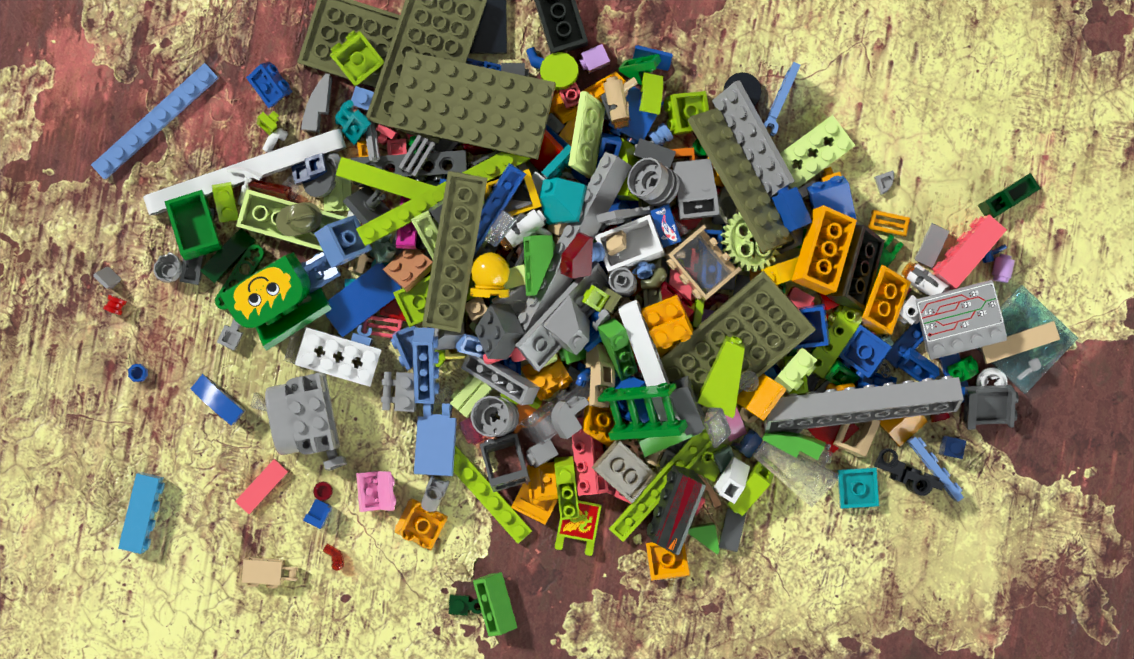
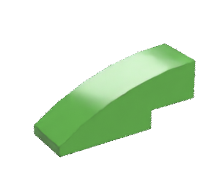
M784 431L765 433L762 440L796 458L801 451L816 460L819 459L826 444L811 436Z

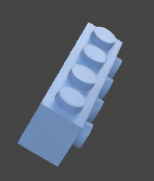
M415 327L412 341L415 403L434 404L435 395L439 394L440 383L436 382V379H439V367H436L439 361V352H435V348H438V336H435V328Z

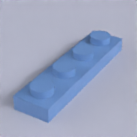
M911 436L906 442L934 476L940 477L939 482L944 483L943 488L956 502L963 499L964 497L961 494L963 490L956 482H951L949 479L950 474L944 467H939L937 457L932 452H927L925 442L920 437Z

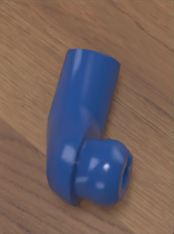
M535 47L527 49L526 53L531 66L540 70L544 58L537 56Z

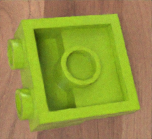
M355 31L350 32L345 37L347 41L342 45L340 43L334 45L330 49L332 53L329 54L355 87L384 64V60L360 31L357 33Z
M706 91L672 94L666 97L663 105L664 110L669 115L667 128L671 131L672 135L694 132L688 119L693 115L709 111Z

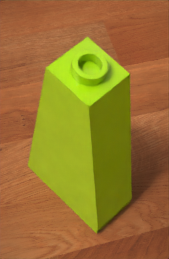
M726 336L697 397V403L731 418L735 416L745 345L740 338Z

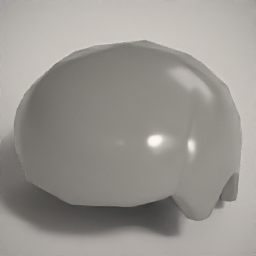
M168 252L167 255L159 256L154 264L153 272L156 278L164 283L174 282L182 273V262L176 255Z

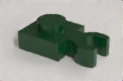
M450 594L448 614L468 616V610L475 614H480L481 609L474 607L476 603H479L478 598L469 601V595Z

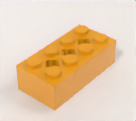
M823 205L812 211L810 217L812 223L808 224L792 281L823 295H828L837 291L857 220Z

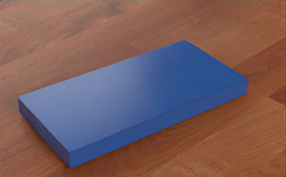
M377 263L328 300L332 309L325 313V315L342 338L395 299L393 292L402 289L384 272L383 268L386 267L384 263Z

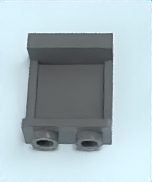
M1011 385L965 387L963 423L966 428L973 430L976 428V425L1008 424L1009 427H1014V421H1017L1015 403H1018V392Z

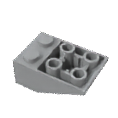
M710 159L672 163L673 171L677 174L680 182L679 191L676 195L679 221L718 216V197Z

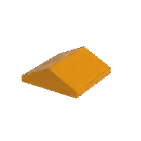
M923 415L878 420L880 421L879 425L898 447L903 445L928 422Z
M653 542L646 543L651 581L690 576L685 543L679 555Z

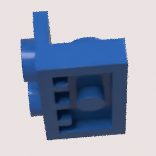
M271 62L260 64L246 77L268 108H272L284 96L292 93L289 83L282 78L277 67Z

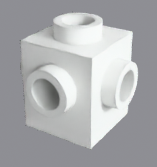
M909 295L904 300L898 320L904 325L906 323L910 325L913 323L917 324L920 321L915 301L917 298L914 295Z

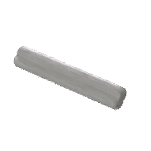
M370 122L371 125L365 132L368 156L371 162L376 163L380 159L376 124Z

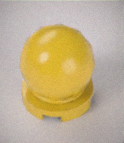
M489 252L480 255L472 265L471 275L476 285L470 288V296L490 298L491 295L499 296V298H508L509 289H505L504 285L507 283L510 275L509 264L502 256L496 253Z

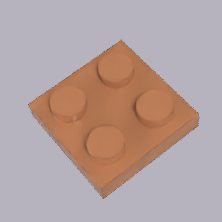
M417 248L404 249L383 270L408 293L431 272L433 262Z

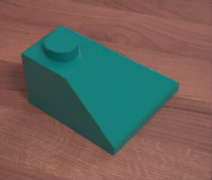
M561 178L543 180L539 199L546 223L553 225L579 222L587 186Z

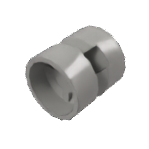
M616 268L609 275L610 287L622 297H630L636 292L638 287L637 279L627 268Z

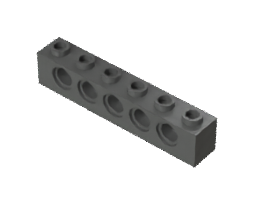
M466 150L431 152L417 177L399 168L406 154L380 156L379 161L376 163L371 162L369 157L351 158V160L385 171L393 167L395 168V174L424 183L428 180L440 182V179H447L448 171L462 173L469 169ZM424 153L420 154L413 167L416 168ZM415 154L412 155L411 159L409 160L408 164L406 165V168L408 167L409 163L411 162V160H412V158L414 157ZM447 164L453 165L452 169L448 171L444 170V166ZM428 165H433L434 168L432 171H425V168ZM352 181L358 187H368V185Z

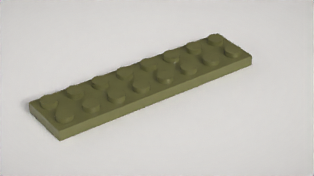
M716 108L691 116L688 119L689 124L762 253L790 243L793 237L782 223L776 207L753 170L751 163L743 153L740 144H738L733 136L731 128L726 124L722 112Z
M448 171L422 326L461 333L487 177Z

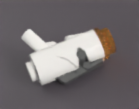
M533 209L528 214L520 213L503 229V232L500 234L501 236L497 239L504 249L508 251L523 243V237L536 234L552 235V233L542 228L545 225L543 221L546 218L541 211L538 210L536 212Z
M909 262L902 271L904 278L909 280L913 287L926 295L931 296L949 291V285L919 264Z

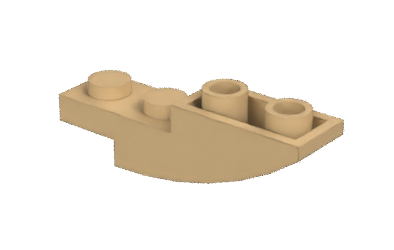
M601 341L592 350L586 351V368L591 369L589 406L608 408L609 402H598V397L605 389L615 388L614 365Z

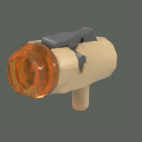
M617 76L607 78V82L603 83L605 93L601 96L607 116L615 129L630 126L629 121L631 119L629 116V101H626V96L628 95V90L637 85L638 82L634 77L624 84L622 79H618Z

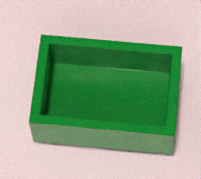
M203 190L164 201L180 254L185 261L222 249L207 197Z

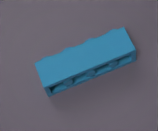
M144 472L136 473L118 549L142 554L149 549L151 544L149 535L150 531H153L156 521L153 519L155 512L157 513L160 507L158 498L159 494H162L164 490V477Z

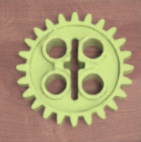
M740 212L732 215L733 219L727 220L729 225L723 226V229L727 232L721 234L725 240L720 243L726 245V248L722 251H728V255L732 258L731 263H738L737 268L744 267V272L750 269L751 272H756L757 269L761 271L764 267H770V262L776 261L774 256L780 254L776 249L782 246L763 254L760 253L759 246ZM740 227H741V228L743 229V231H744V235H743V236H742V235L740 234V232H739V228H740ZM741 247L745 248V255L742 254Z

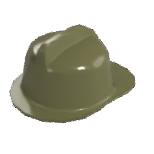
M310 202L290 205L279 211L276 217V226L278 231L288 237L310 233L320 226L322 214L320 209Z

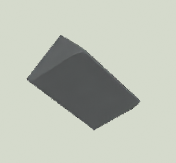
M640 138L633 157L639 159L653 158L670 169L676 151Z

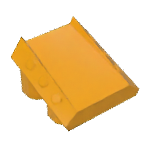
M588 404L584 411L583 431L610 447L615 441L610 440L608 434L615 425L610 405L608 408L589 406Z
M411 498L398 523L395 525V533L401 535L405 540H411L423 548L432 550L448 516L437 510L428 512L422 508L421 502Z

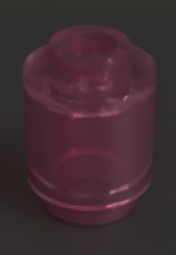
M471 417L459 423L461 426L460 430L468 444L476 445L483 441V435L475 430Z

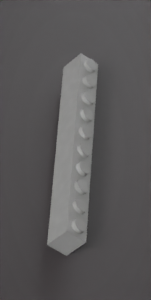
M605 152L600 159L599 165L587 186L579 222L568 223L555 246L553 257L537 295L528 297L522 312L518 316V321L523 330L528 332L570 286L573 279L561 274V254L578 233L591 236L594 240L602 223H598L597 215L609 211L632 167L618 156Z

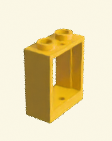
M529 169L523 172L526 173L524 180L532 204L503 213L497 221L541 207ZM499 179L487 183L485 199H487L492 191L491 187L495 186Z

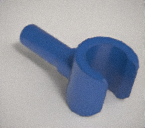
M1004 244L995 250L989 251L983 257V263L995 261L993 255L1005 250L1007 246Z

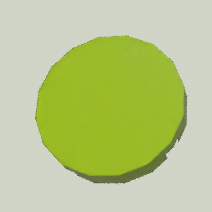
M562 52L552 53L542 61L540 67L541 79L555 82V90L569 88L570 85L576 82L579 74L575 59L569 54Z

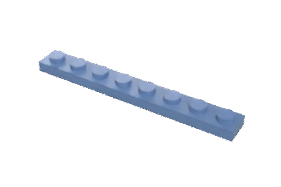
M204 63L93 162L91 166L106 180L218 80V76Z

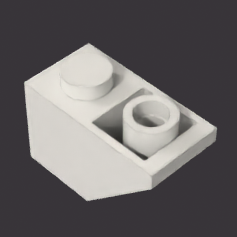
M733 456L713 487V490L735 504L745 488L750 466Z

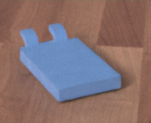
M793 62L788 68L764 122L766 128H771V137H774L778 131L776 119L801 66L798 63Z
M423 403L424 417L418 416L414 474L453 476L457 419L451 418L452 405L442 403L441 415L433 414L434 404Z

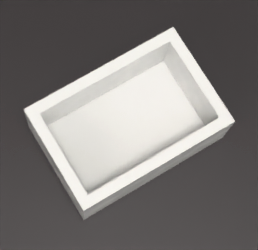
M650 215L595 236L597 242L601 243L604 247L605 257L603 260L609 274L616 268L623 267L629 270L637 267V264L640 262H650L666 255ZM623 230L626 233L627 248L610 256L607 253L606 238Z

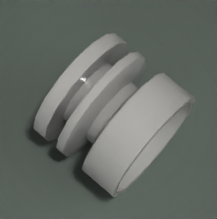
M643 158L636 162L631 168L627 180L631 193L654 207L668 205L679 191L680 182L677 174L653 158Z
M487 396L478 400L473 406L471 421L475 430L483 436L502 437L515 430L519 422V412L517 406L504 397ZM496 414H498L499 416H501V417H500V420H498V418L496 417Z

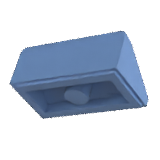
M464 334L455 346L460 353L483 358L485 354L476 336Z

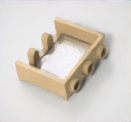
M705 225L701 226L666 256L668 259L666 262L672 270L676 269L678 271L680 280L685 285L689 284L693 289L691 292L695 298L702 301L707 300L742 270L740 267L735 268L729 260L730 256L726 252L723 253L717 246V240L710 238L704 231Z

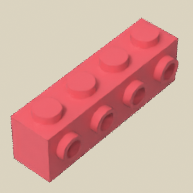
M584 417L577 418L581 426H583ZM580 429L572 435L578 496L607 493V481L591 468L604 454L603 443L585 433L583 429Z

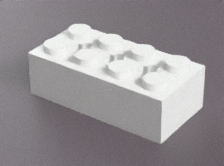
M306 327L295 365L370 387L381 349ZM322 346V350L325 352L323 355L317 356L314 349ZM341 352L343 359H339V362H336L333 357L334 353ZM356 357H359L362 363L354 367L352 360H356Z

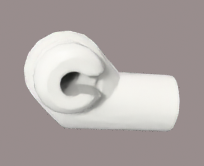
M283 128L275 130L268 136L263 150L268 153L271 152L278 139L285 141L288 132L284 131Z

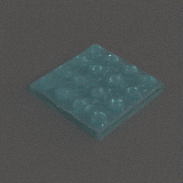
M1021 285L1000 307L1006 336L1054 321L1060 340L991 362L1022 393L1026 394L1072 346L1078 337ZM980 347L976 348L982 354ZM1038 358L1041 368L1019 380L1017 376L1030 368L1028 361Z

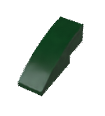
M1029 173L978 204V207L984 216L991 215L995 218L1041 188L1033 175Z
M241 228L222 246L221 250H218L200 271L213 283L218 284L227 272L234 268L247 248L253 245L256 240Z

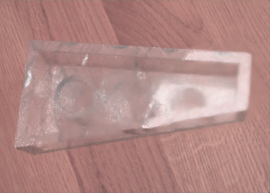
M576 380L571 383L572 386L558 393L555 398L519 422L518 426L528 440L532 443L543 445L556 435L557 431L553 427L551 420L554 406L559 401L567 403L574 396L588 399L590 396V381L586 382L585 387L576 385ZM585 407L575 414L576 418L585 411Z
M766 441L754 452V458L810 507H813L838 481L837 473L800 454L796 458Z

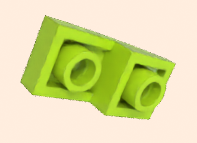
M644 73L640 90L643 93L639 111L660 115L663 76Z

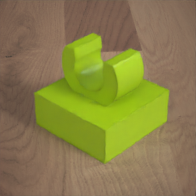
M275 111L271 112L269 116L262 112L257 118V125L268 135H271L277 129L276 123L279 121V115Z
M591 285L589 290H586L583 295L584 299L582 302L600 312L610 295Z

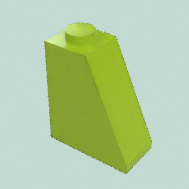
M760 458L748 473L745 488L735 504L728 501L727 505H729L730 509L743 516L771 485L776 469Z

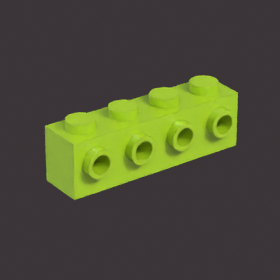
M843 305L837 306L833 312L835 314L832 321H827L829 345L817 346L811 352L807 351L817 359L814 364L816 368L811 374L819 379L825 377L862 322L863 313L861 311Z

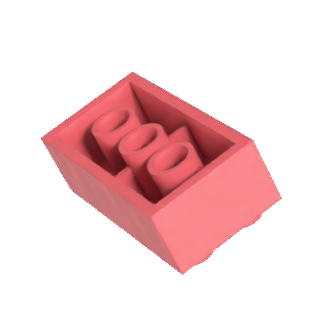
M991 215L976 217L969 225L971 229L966 233L963 232L958 237L957 241L959 243L954 247H950L944 254L946 258L942 262H937L932 268L934 271L932 274L949 285V290L957 289L1007 231Z

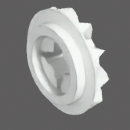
M997 368L984 369L977 376V386H986L989 383L988 378L991 380L997 379L994 386L1007 385L1005 374Z

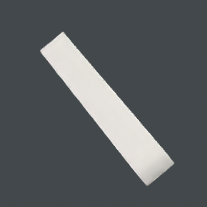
M638 300L618 306L619 314L627 331L646 386H655L660 383L670 384L657 348L648 332L649 327L641 313V306ZM653 397L652 401L659 420L668 421L662 398ZM670 397V401H671V404H672V408H673V411H674L675 418H677L678 420H680V419H679V416H678V414H677V411H676V409H675V406H674V404H673V402H672V399H671V397Z

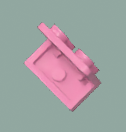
M372 471L356 473L360 512L394 510L396 505V497L393 494L395 481L391 472Z

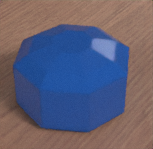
M133 364L128 369V377L133 382H143L148 377V369L143 364Z

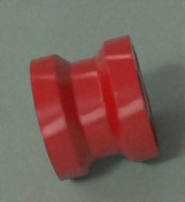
M108 294V302L104 305L103 309L117 315H122V307L126 305L127 301Z

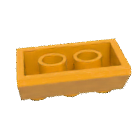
M881 265L862 316L863 326L875 334L892 335L911 282L888 267Z

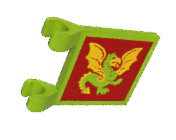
M578 500L580 518L565 520L560 518L555 549L562 550L564 537L587 541L585 554L592 556L602 505Z

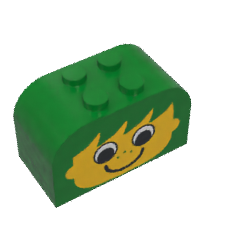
M292 252L221 293L220 297L239 325L246 328H255L264 323L270 325L281 319L282 313L285 316L299 308L297 304L308 296L311 282L297 256Z

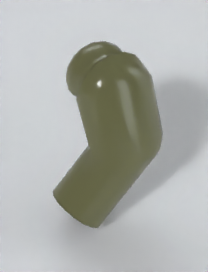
M662 267L657 268L651 279L641 280V288H659L667 277L666 270Z

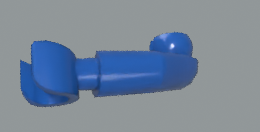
M578 362L576 369L580 370V374L577 376L576 385L585 387L586 382L590 381L591 370L586 368V365Z

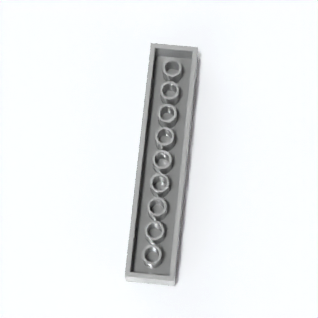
M945 376L938 380L926 378L921 382L908 380L902 384L890 382L877 387L875 385H867L859 389L848 387L842 391L829 389L824 393L811 391L807 392L806 395L793 393L788 394L786 397H781L763 423L765 433L869 422L871 420L957 412L963 401V394L959 377L953 378V376Z

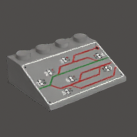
M993 280L915 300L925 349L931 360L1007 340Z

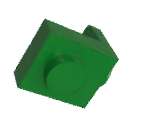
M972 355L947 366L950 376H953V378L959 377L960 382L970 379L979 373L978 364Z

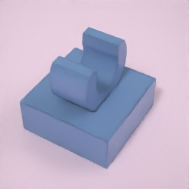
M359 325L357 328L358 333L352 334L351 341L371 346L373 338L369 336L372 334L373 329L369 328L368 333L364 334L362 333L363 325Z

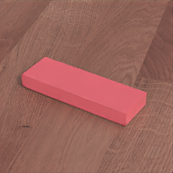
M273 459L235 502L248 514H251L289 471L276 459Z

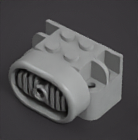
M320 372L292 378L286 384L266 389V409L272 439L278 454L287 455L297 452L312 454L340 447L325 373Z

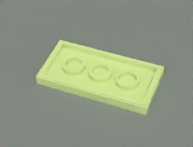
M587 91L580 92L568 166L591 179L597 165L605 107L602 102Z

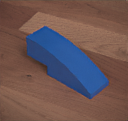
M204 374L191 387V390L206 405L230 425H234L246 411L228 393Z

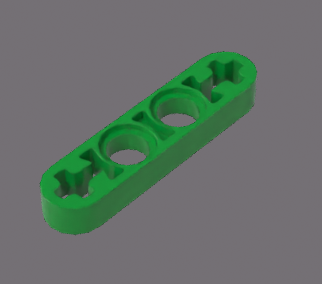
M257 244L247 248L215 298V304L219 309L228 310L225 304L221 306L220 294L230 289V282L232 280H238L240 283L254 274L264 259V248ZM259 249L258 253L260 254V256H255L252 260L256 262L255 265L245 260L246 258H252V250ZM243 264L250 266V272L246 275H243L240 271Z

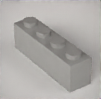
M467 354L461 367L520 405L533 404L540 389L538 385L500 362L486 364L483 358Z

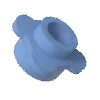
M645 261L640 262L632 270V273L637 274L640 279L649 278L653 274L652 269L655 268V264H648Z

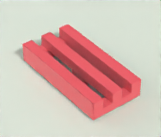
M371 316L369 319L397 323L398 327L368 323L367 319L363 323L362 333H368L367 326L399 331L402 329L403 320ZM373 331L371 334L375 336L393 338V334Z

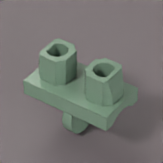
M391 233L371 243L372 250L369 252L370 256L376 259V263H390L395 258L394 254L397 251L395 246L390 243Z

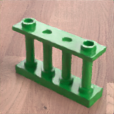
M660 383L655 386L620 389L610 387L605 389L598 397V402L608 401L615 425L608 433L610 440L681 436L688 425L686 419L678 420L675 418L669 397L676 389V384ZM653 397L662 398L668 421L657 419L652 401ZM634 399H644L650 422L643 423L640 421ZM616 400H626L633 423L625 424L622 421Z

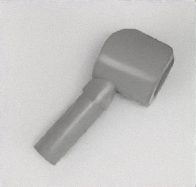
M1038 358L1028 361L1030 368L1017 376L1019 380L1041 368Z

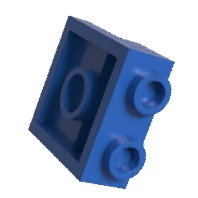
M859 325L838 357L842 359L841 362L846 367L851 368L852 366L857 369L856 374L863 379L867 377L872 379L893 347L864 326Z

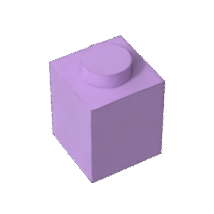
M602 44L581 53L582 59L579 60L582 69H587L588 74L610 65V60Z

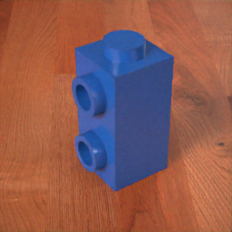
M788 186L777 191L778 195L772 197L782 223L789 232L812 223L810 214L797 187L789 189Z

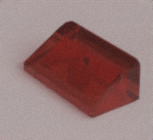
M257 179L248 184L252 191L287 201L291 199L292 188L289 186Z

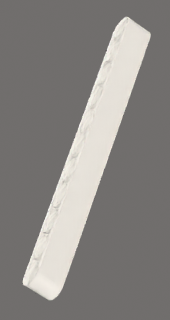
M341 129L332 130L143 196L149 216L167 211L164 201L199 190H203L206 197L213 195L212 185L231 182L232 188L243 185L245 183V175L238 172H227L229 167L247 168L266 177L287 170L293 165L305 162V158L323 153L326 156L344 150L347 147Z

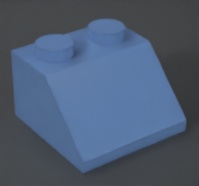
M355 215L327 224L314 233L331 268L347 263L372 250L370 244L368 246L364 245L356 230L361 225Z

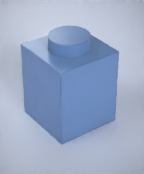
M356 86L351 99L354 103L353 108L368 112L374 92Z

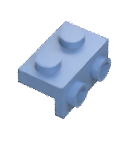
M319 252L309 261L301 263L311 282L309 294L341 275L337 266L331 268L324 252Z
M416 325L394 332L391 339L394 349H398L401 355L399 356L400 364L402 367L405 366L407 371L413 367L412 341Z

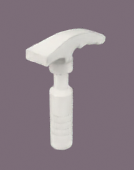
M229 167L227 172H238L245 175V183L242 185L238 205L242 206L246 190L250 189L249 183L252 181V178L260 180L263 174L247 168Z

